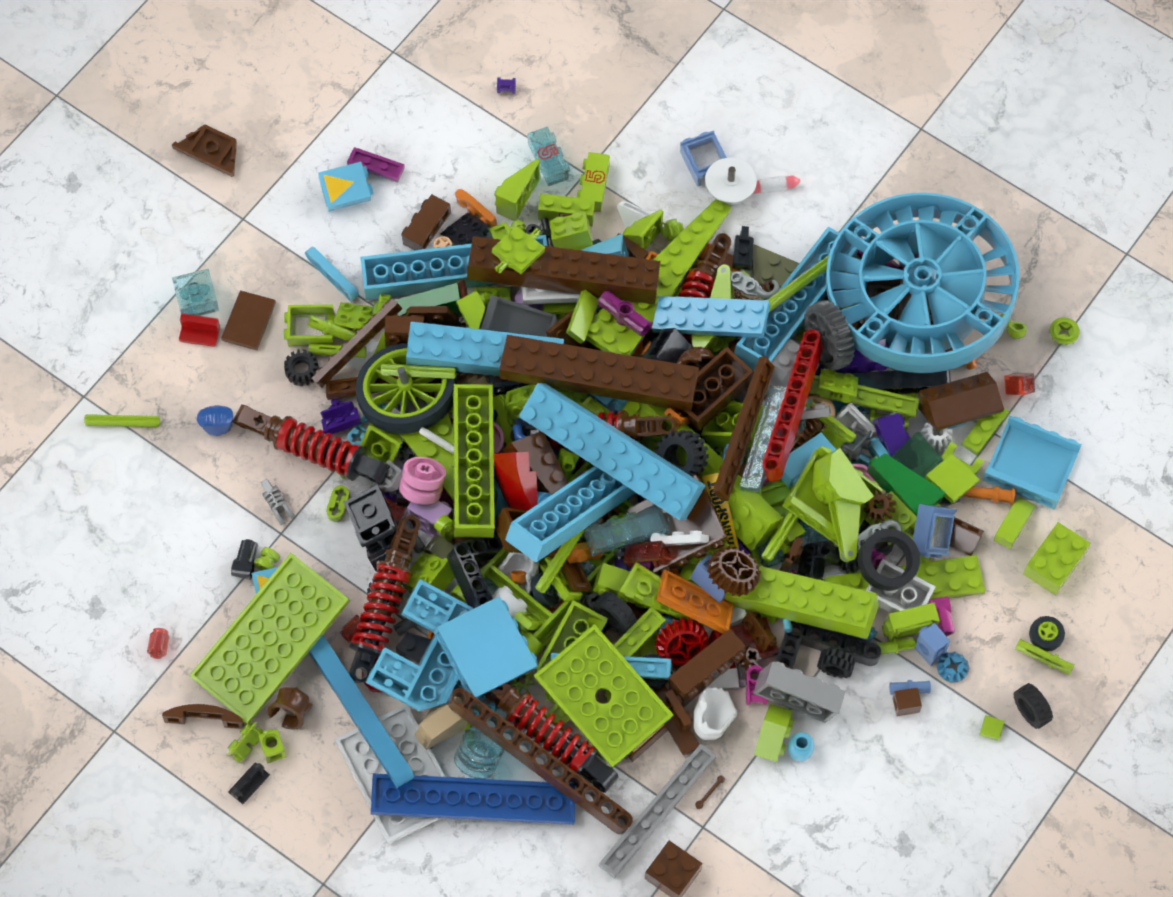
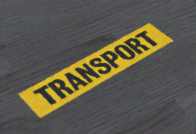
M719 473L703 476L704 485H706L707 492L729 539L727 543L732 549L737 546L739 550L729 504L727 501H721L713 492Z

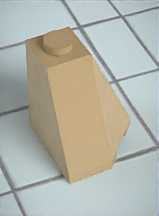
M454 697L456 702L463 703L460 697ZM447 701L446 704L429 710L419 725L415 736L417 741L428 750L462 732L468 722L452 711Z

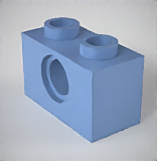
M934 623L930 627L927 625L919 631L915 649L931 666L946 654L950 640Z

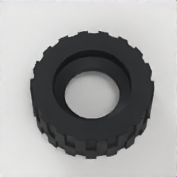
M603 592L593 603L595 611L608 618L606 624L622 634H625L637 620L631 608L621 598L611 592Z
M1027 683L1014 691L1013 698L1021 715L1032 727L1040 729L1053 720V712L1041 691L1033 684Z

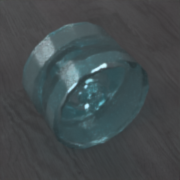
M473 727L466 730L463 734L460 745L454 754V762L456 767L467 776L476 779H486L495 773L498 763L503 756L504 749Z

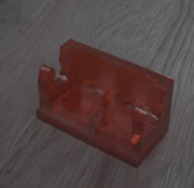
M662 540L626 545L623 562L627 563L630 568L636 562L659 560L662 564H668L665 556L670 557L671 552Z

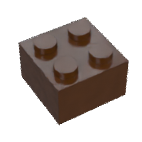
M668 840L646 870L645 880L669 897H682L701 872L703 863Z

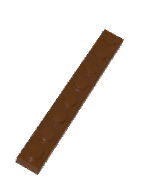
M759 357L755 366L752 380L749 383L736 426L732 432L729 446L726 449L723 463L720 466V472L714 484L713 492L721 501H729L775 368L767 357Z

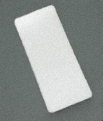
M371 339L365 345L367 347L366 358L353 357L348 364L360 370L374 353L379 342Z

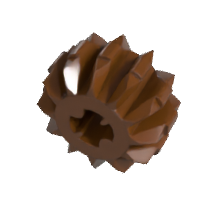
M874 490L875 496L864 503L866 507L863 508V511L868 513V519L874 517L873 521L877 523L879 518H881L883 523L886 516L888 519H892L890 512H896V509L893 507L896 505V501L891 500L893 498L892 494L886 496L885 490H882L880 495L878 490ZM878 503L883 505V509L877 508L876 505Z

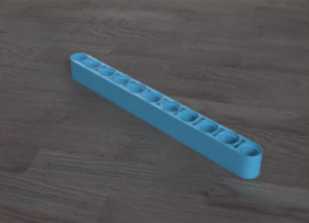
M322 635L308 653L395 787H400L415 778L411 768L324 635Z

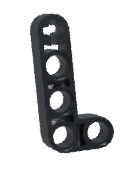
M829 541L813 542L804 545L800 555L798 575L823 581L825 566L837 564L841 560L839 548Z

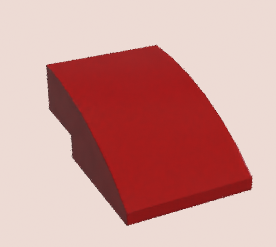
M529 452L493 454L498 483L509 507L529 511L538 505L536 471H530Z

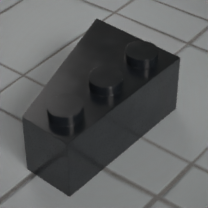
M407 632L396 646V654L419 665L432 639Z

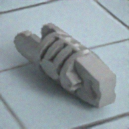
M267 478L260 483L265 490L262 495L279 524H285L283 517L280 515L284 510L293 519L295 515L278 486L272 487Z

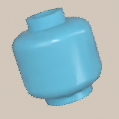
M803 732L795 733L791 736L787 749L790 757L801 762L809 759L814 751L812 737Z

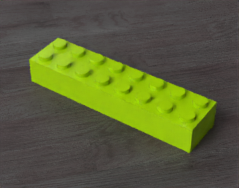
M454 384V537H494L493 385Z

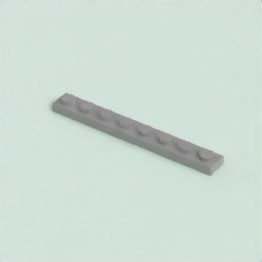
M700 744L601 860L599 867L615 879L712 764L717 755Z

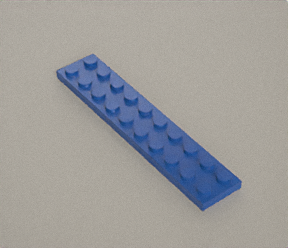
M373 773L370 815L574 825L575 802L548 782L414 775L415 778L396 788L388 774ZM568 783L572 789H575L576 785L574 783Z

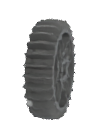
M829 300L819 301L808 306L804 314V328L806 331L814 329L820 333L823 343L820 364L824 365V368L833 371L850 365L854 357L853 352H855L853 346L855 343L852 341L853 336L848 326L849 323L845 320L846 316H843L842 311L838 310V306Z

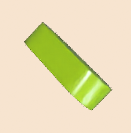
M343 485L336 486L333 489L327 506V516L332 522H338L343 519L346 512L343 502L350 499L349 490ZM344 492V496H342L341 500L338 501L337 494ZM336 506H338L339 513H336V515L334 516L332 512L335 511Z

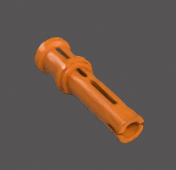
M974 486L962 497L992 500L996 504L997 502H1004L1013 505L1015 488L1008 490L1000 489L999 486L994 488Z

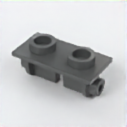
M856 430L854 432L856 434L855 440L852 443L845 442L840 447L850 462L853 459L857 460L862 449L866 450L872 441L870 439L871 430L868 434L863 430Z

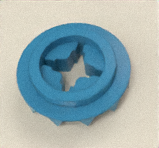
M947 652L940 657L937 663L938 673L948 682L962 681L969 671L968 660L964 658L963 654ZM950 660L954 665L958 664L956 671L953 668H948Z

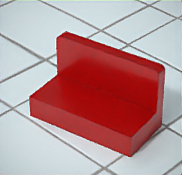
M181 313L180 342L216 346L220 331L218 318Z

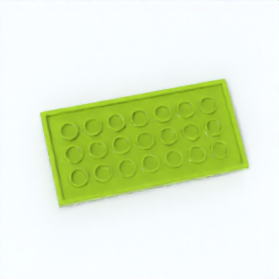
M290 552L189 676L233 713L240 716L246 724H250L351 600Z

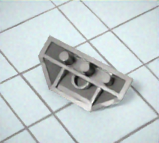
M796 338L789 339L771 362L775 368L766 395L773 399L785 394L801 341Z

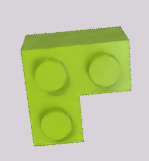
M773 704L769 705L754 755L777 762L779 755H784L786 744H783L784 738H789L794 719L791 718L792 710Z

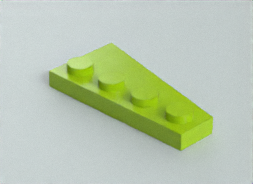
M637 562L633 565L617 595L680 619L681 617L684 620L690 618L656 601L661 578Z

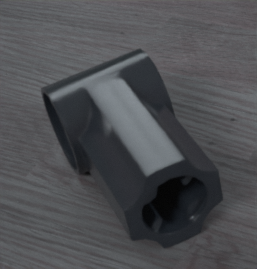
M250 539L241 541L237 558L232 563L231 576L251 580L258 543Z

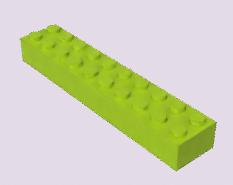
M628 401L623 410L629 413V416L640 414L641 417H666L667 415L664 412L668 409L666 407ZM670 420L666 422V428L669 431L672 429V422ZM687 424L680 426L679 431H693ZM664 435L643 437L639 442L655 453V449L659 448L657 443L662 441L661 438ZM705 442L703 444L708 447L706 454H709V458L706 459L708 464L706 467H703L704 471L699 473V477L702 480L705 475L719 473L720 466L723 463V459ZM679 445L676 450V457L679 463L685 466L687 453ZM737 475L727 503L730 507L736 536L753 551L765 544L783 517L741 476Z
M706 556L690 560V563L682 568L679 577L699 586L690 577L697 564ZM762 566L759 567L761 571L760 581L752 592L747 595L743 594L740 597L737 594L731 596L727 592L724 597L725 600L733 603L734 607L865 639H868L879 607L877 593Z

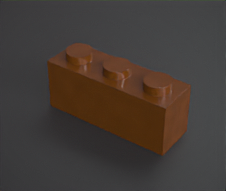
M433 194L428 199H425L420 211L413 215L410 225L406 226L402 231L403 245L412 250L426 249L451 214L450 203Z

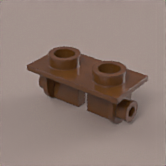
M749 610L741 623L760 650L765 652L769 645L773 647L777 644V638L769 628L764 630L767 625L761 618V615Z

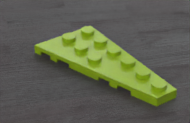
M447 413L438 423L427 429L453 445V426ZM419 432L399 434L401 439L412 449L416 457L431 458L443 465L446 469L443 488L454 501V455L419 434Z

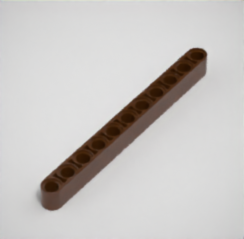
M463 688L453 691L448 699V706L452 711L613 832L622 834L632 825L633 818L628 811ZM454 697H460L463 703L456 702ZM471 709L477 710L479 715L472 714ZM487 721L493 722L495 727H489ZM503 734H509L511 736V740L505 739ZM519 746H525L528 752L521 751ZM536 758H541L544 764H539ZM552 770H557L560 773V777L555 776ZM573 782L576 785V789H572L568 783ZM585 794L590 795L593 801H588L585 798ZM601 807H606L609 810V814L604 813ZM618 819H622L625 822V826L620 825Z

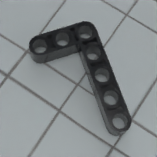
M495 534L494 537H479L458 542L447 555V560L465 601L473 609L493 600L477 562L493 559L503 548L499 536Z
M791 621L792 628H797L800 632H785L776 662L786 663L789 666L788 668L793 669L800 646L803 645L819 651L827 648L832 650L834 648L837 651L842 650L843 653L847 652L849 656L852 655L857 663L875 666L879 662L881 648L876 643L848 634ZM816 634L819 636V638L813 639L810 637V635ZM835 640L838 642V644L832 645L829 643V641ZM790 645L793 646L795 649L789 651L785 647ZM854 646L857 648V650L851 651L848 649V647ZM873 652L876 654V656L870 657L867 655V653Z

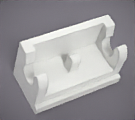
M852 403L843 406L835 416L836 420L853 433L856 430H863L868 434L871 430L872 436L876 432L872 423Z

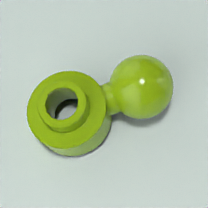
M1010 319L1006 326L1008 328L1007 333L1012 338L1020 339L1025 337L1027 331L1025 324L1016 321L1011 322Z

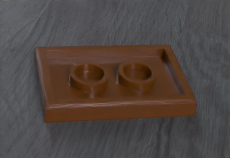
M240 290L221 340L258 350L276 300Z

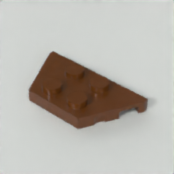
M205 124L195 132L187 134L186 138L178 143L175 141L172 144L174 150L231 177L234 176L237 140Z
M409 306L406 313L401 315L424 317V323L466 328V323H461L459 316L453 313L448 306Z

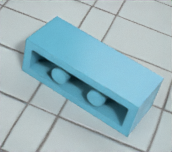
M819 433L789 454L781 478L788 488L796 483L815 449L824 446L832 451L836 450L822 433Z

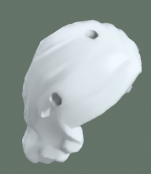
M513 552L507 555L498 569L509 579L511 571H525L526 581L519 587L530 595L532 593V578L539 574V561L535 563L525 554Z
M714 686L713 688L706 687L700 693L694 710L693 728L701 739L716 740L722 737L725 730L736 718L737 709L734 707L729 692L723 691L721 687L717 689Z

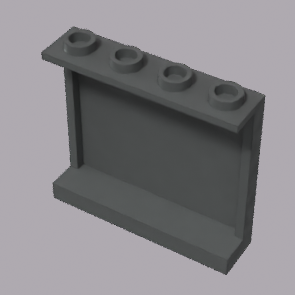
M490 294L480 329L548 337L546 331L559 320L556 319L557 316Z

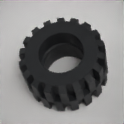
M681 430L664 435L661 438L662 441L657 443L659 448L655 449L657 455L690 476H699V473L704 471L703 467L707 466L708 462L706 459L709 458V454H706L708 447L703 444L705 442L704 439H699L700 435L697 433L693 434V431ZM679 445L687 453L685 466L681 465L676 457V450Z

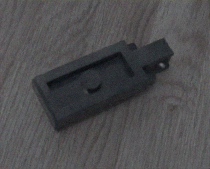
M742 226L740 235L735 236L732 265L734 269L751 271L754 238L748 236V226Z

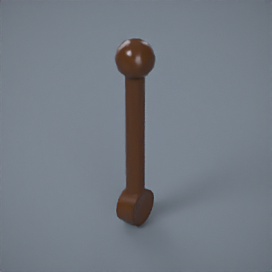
M718 776L716 783L701 800L695 803L697 809L703 808V803L720 783L725 781L724 776Z

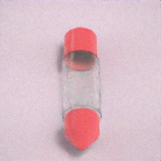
M793 175L759 179L753 194L795 188L801 180Z

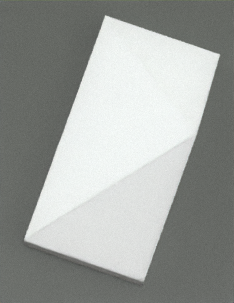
M622 201L617 205L625 228L630 227L635 221L652 214L626 201Z

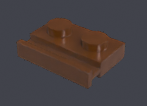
M796 536L779 571L787 572L792 563H796L804 548L801 546L803 539Z

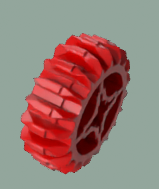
M682 617L680 621L677 622L673 619L672 624L666 623V628H660L661 634H657V641H655L657 654L664 659H671V665L674 664L675 669L679 665L683 666L709 645L708 634L704 627L699 625V622L696 620L692 622V619L688 618L684 621Z

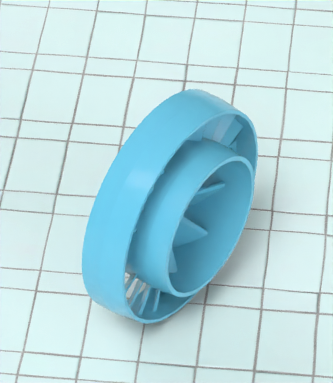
M936 193L897 195L878 201L859 212L844 226L835 239L830 250L826 271L829 301L837 305L838 310L842 307L854 305L841 310L842 315L846 316V322L849 323V329H851L852 341L855 343L853 347L869 359L883 366L914 373H933L957 368L978 358L995 344L1008 325L1015 308L1020 277L1016 252L1000 225L974 205L958 198ZM913 217H918L919 220H913ZM933 218H937L940 220L939 222L933 221ZM898 220L899 224L895 225L893 221ZM878 227L881 233L878 234L872 229ZM979 235L993 250L982 255L973 240ZM851 245L864 253L861 260L845 254ZM913 254H919V258L915 259ZM1000 257L1005 265L986 271L985 262ZM893 259H897L906 267L903 271L883 265ZM836 270L845 271V272H850V273L836 272ZM1009 276L1011 285L986 286V277ZM903 279V284L869 298L866 293L869 281ZM832 289H850V290L832 291ZM985 291L1011 295L1010 305L984 300ZM908 292L912 294L898 321L888 316L889 312ZM926 297H928L934 325H930ZM990 309L1001 312L1005 315L1001 317ZM864 318L865 323L857 331L851 324ZM973 329L984 335L967 346L962 342ZM886 339L889 348L879 345L878 342ZM953 348V351L945 352V350Z

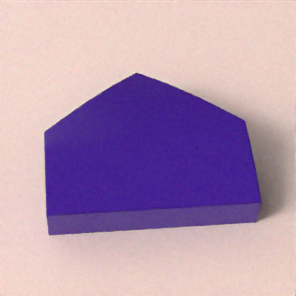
M332 399V405L320 412L325 435L328 433L335 434L362 424L359 411L352 401L345 403L340 402L339 399Z

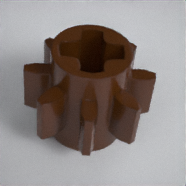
M748 645L745 650V656L738 662V667H744L745 671H747L751 666H759L757 661L761 660V657H759L758 649Z

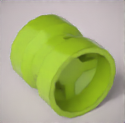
M264 547L261 551V557L256 559L254 566L260 571L274 568V563H277L280 559V555L273 549Z

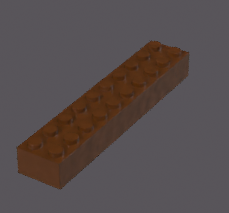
M473 236L467 280L579 295L581 291L586 289L595 297H601L605 291H610L620 300L655 305L661 261L544 246L546 247L545 252L522 274L509 267H506L502 273H498L495 267L501 261L491 252L492 248L501 240Z
M507 335L499 372L500 379L533 385L546 383L556 389L692 411L699 367Z

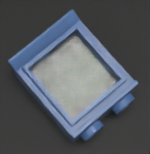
M714 130L703 132L699 136L686 138L680 142V153L697 186L701 185V178L706 176L707 170L713 163L727 158Z
M919 504L913 541L919 550L920 556L941 558V555H950L947 552L949 551L954 514L957 512V509Z

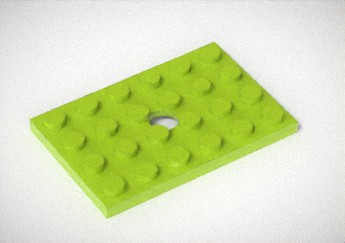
M595 624L533 675L586 739L598 750L599 754L611 768L616 766L674 716ZM599 689H607L611 693V700L608 703L601 704L596 700L595 694Z

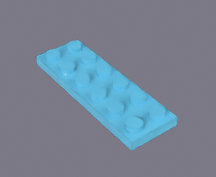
M659 296L652 330L653 332L661 333L662 329L676 328L680 334L764 337L770 303L767 300Z

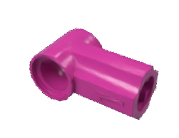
M948 596L929 599L927 604L935 603L940 620L937 625L946 637L954 634L951 604Z

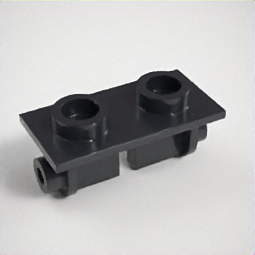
M255 762L228 793L241 804H244L270 774L264 770L265 768L262 764Z

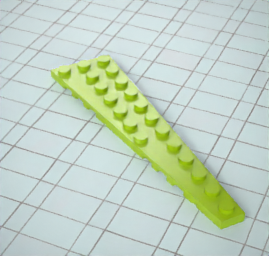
M715 199L653 259L661 261L655 305L628 301L632 303L634 310L651 322L652 325L659 296L672 297L692 265L696 263L701 252L705 250L710 239L714 237L716 231L731 212V207L726 203ZM603 308L592 319L585 339L602 351L632 356L637 345L643 340L645 335L639 336L629 327L619 325L615 317Z

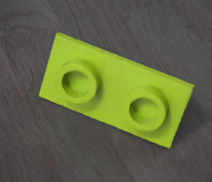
M256 722L250 725L247 723L240 731L242 734L238 740L234 739L228 746L229 752L226 755L233 754V759L238 763L244 761L252 750L246 744L249 743L254 747L259 741L258 735L264 732L258 726L254 728L257 724Z

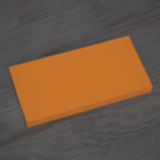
M664 570L656 601L722 634L729 630L734 608L733 603L725 599L719 603L701 587Z

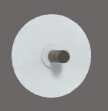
M724 158L716 161L709 167L705 176V184L708 192L715 199L727 205H736L753 194L757 178L753 168L745 161L737 158Z

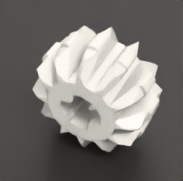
M926 422L924 428L921 429L920 434L922 436L920 440L925 442V448L931 447V452L935 448L941 452L942 448L946 449L949 443L952 442L953 437L951 435L953 431L948 428L935 431L932 425Z

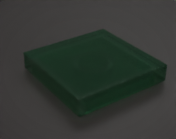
M916 432L891 456L923 478L943 461L941 456L920 432Z

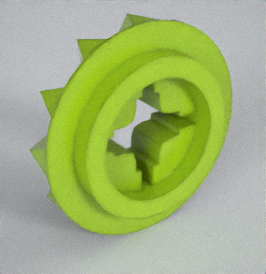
M1061 317L1052 322L1049 334H1051L1052 340H1055L1058 345L1065 344L1067 346L1071 343L1074 344L1078 339L1080 329L1074 320ZM1061 329L1064 330V331H1065V330H1069L1068 333H1067V335H1066V334H1060V333H1061Z

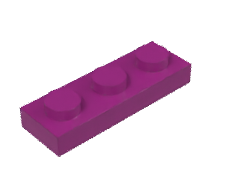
M356 147L353 148L347 160V165L361 162L363 167L366 166L368 173L397 183L405 169V164Z

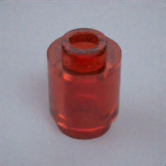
M357 614L340 631V634L348 643H351L354 634L359 632L356 627L362 621Z
M154 628L150 633L147 653L150 654V657L161 659L166 656L170 638L166 629Z

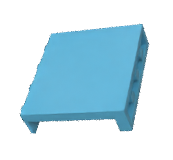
M1009 416L990 464L985 471L983 481L999 486L1002 489L1011 490L1015 488V494L1055 510L1082 444H1079L1074 439L1062 437L1054 431L1042 429L1037 424L1027 423L1019 417Z
M500 596L436 627L434 631L463 688L477 699L529 671L533 672L537 668L538 661L534 653H530L526 638L519 633L517 621L511 618L508 612L509 607L504 600H501Z

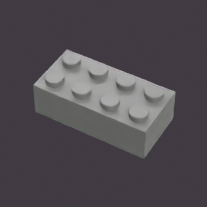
M771 662L759 672L753 694L826 723L839 714L846 691L841 690L838 685L824 683L818 677L804 675L801 670L787 668L781 662Z

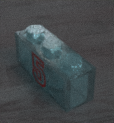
M548 126L527 133L528 145L535 160H540V170L548 187L568 180L569 172L571 171L567 161L564 162L563 151L561 147L556 145L555 134L550 132Z

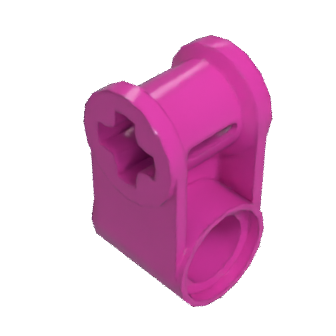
M757 665L751 666L747 670V705L751 703L767 704V699L753 694L757 680L751 679L750 675H759V672L763 670L762 667Z

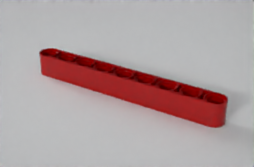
M814 329L806 331L803 335L762 462L765 476L772 482L778 481L783 476L823 350L820 333Z

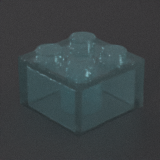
M209 269L172 277L181 313L201 316L219 311Z

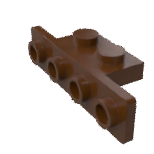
M665 685L660 689L652 690L674 715L666 723L668 724V731L681 754L685 756L695 751L700 744L691 730L693 719L689 711L683 709V702L679 694L675 695L672 689L668 691Z

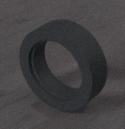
M883 529L875 532L865 540L858 553V567L863 578L871 586L884 591H893L905 586L916 576L920 566V554L915 542L907 534L896 529ZM890 542L897 545L903 551L906 557V568L901 576L888 578L876 571L871 559L872 551L876 544Z

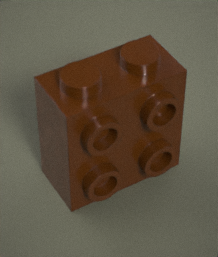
M417 315L385 316V348L396 344L408 343L410 323H424V317Z

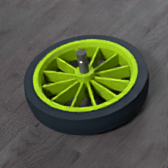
M408 343L392 345L374 354L361 368L356 381L357 402L365 418L375 427L396 434L419 432L422 427L427 429L438 423L453 406L454 384H457L456 378H441V384H426L435 380V378L407 376L404 367L398 368V379L390 375H382V364L406 363ZM379 377V378L383 379L384 381H386V382H388V383H390V384H374V383H375V381L377 380V378ZM372 392H386L373 399L371 396ZM423 392L439 393L436 398H433ZM418 397L428 402L429 405L420 409L414 398ZM391 400L384 410L378 407V405ZM402 400L401 414L391 413ZM407 401H412L417 411L405 414Z

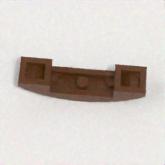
M188 704L171 708L162 713L165 723L185 724L186 717L222 720L224 728L242 729L245 726L240 716L214 705Z

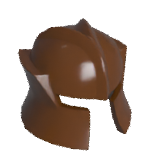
M285 687L279 689L277 700L268 706L267 711L269 718L276 715L280 708L294 713L295 716H285L281 727L300 729L303 726L304 715L312 708L313 704L309 703V696L299 690L298 687Z

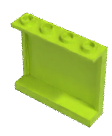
M821 446L813 451L782 506L838 546L829 506L823 505L817 500L815 492L812 490L815 461L832 452L830 448ZM855 469L873 496H875L874 490H878V493L881 494L883 489L879 487L877 482L869 480L864 476L863 472ZM862 504L860 507L859 528L867 515L863 511V508L866 507L865 504Z

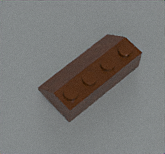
M988 372L919 391L918 409L935 431L1004 412L997 383Z

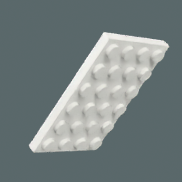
M408 705L397 708L378 718L414 775L445 777L431 749L426 750L417 741L415 733L419 726ZM358 728L336 738L335 742L371 811L373 773H387ZM373 815L388 845L441 819Z

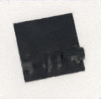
M467 212L442 231L440 235L448 237L455 245L472 244L473 236H487L489 225Z

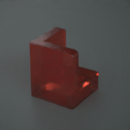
M1012 373L1004 376L1006 394L1027 395L1035 392L1034 373Z

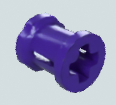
M498 77L497 93L512 92V94H515L516 78L510 80Z

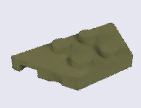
M753 244V279L758 281L760 285L764 284L767 280H775L778 282L780 289L799 263Z

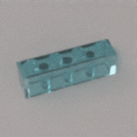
M651 506L645 508L640 513L630 512L623 518H610L603 524L593 523L586 528L584 537L591 556H595L651 539L653 533L666 534L668 526L661 508Z

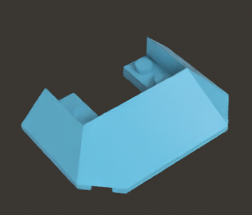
M419 579L406 601L407 604L401 615L434 632L436 627L472 610L473 607ZM434 634L419 665L384 647L374 667L371 669L366 683L415 710L422 711L446 704L459 678Z

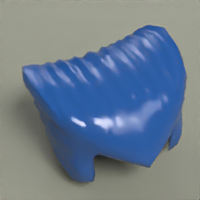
M209 406L198 412L196 420L206 433L220 436L230 431L233 411L226 406Z

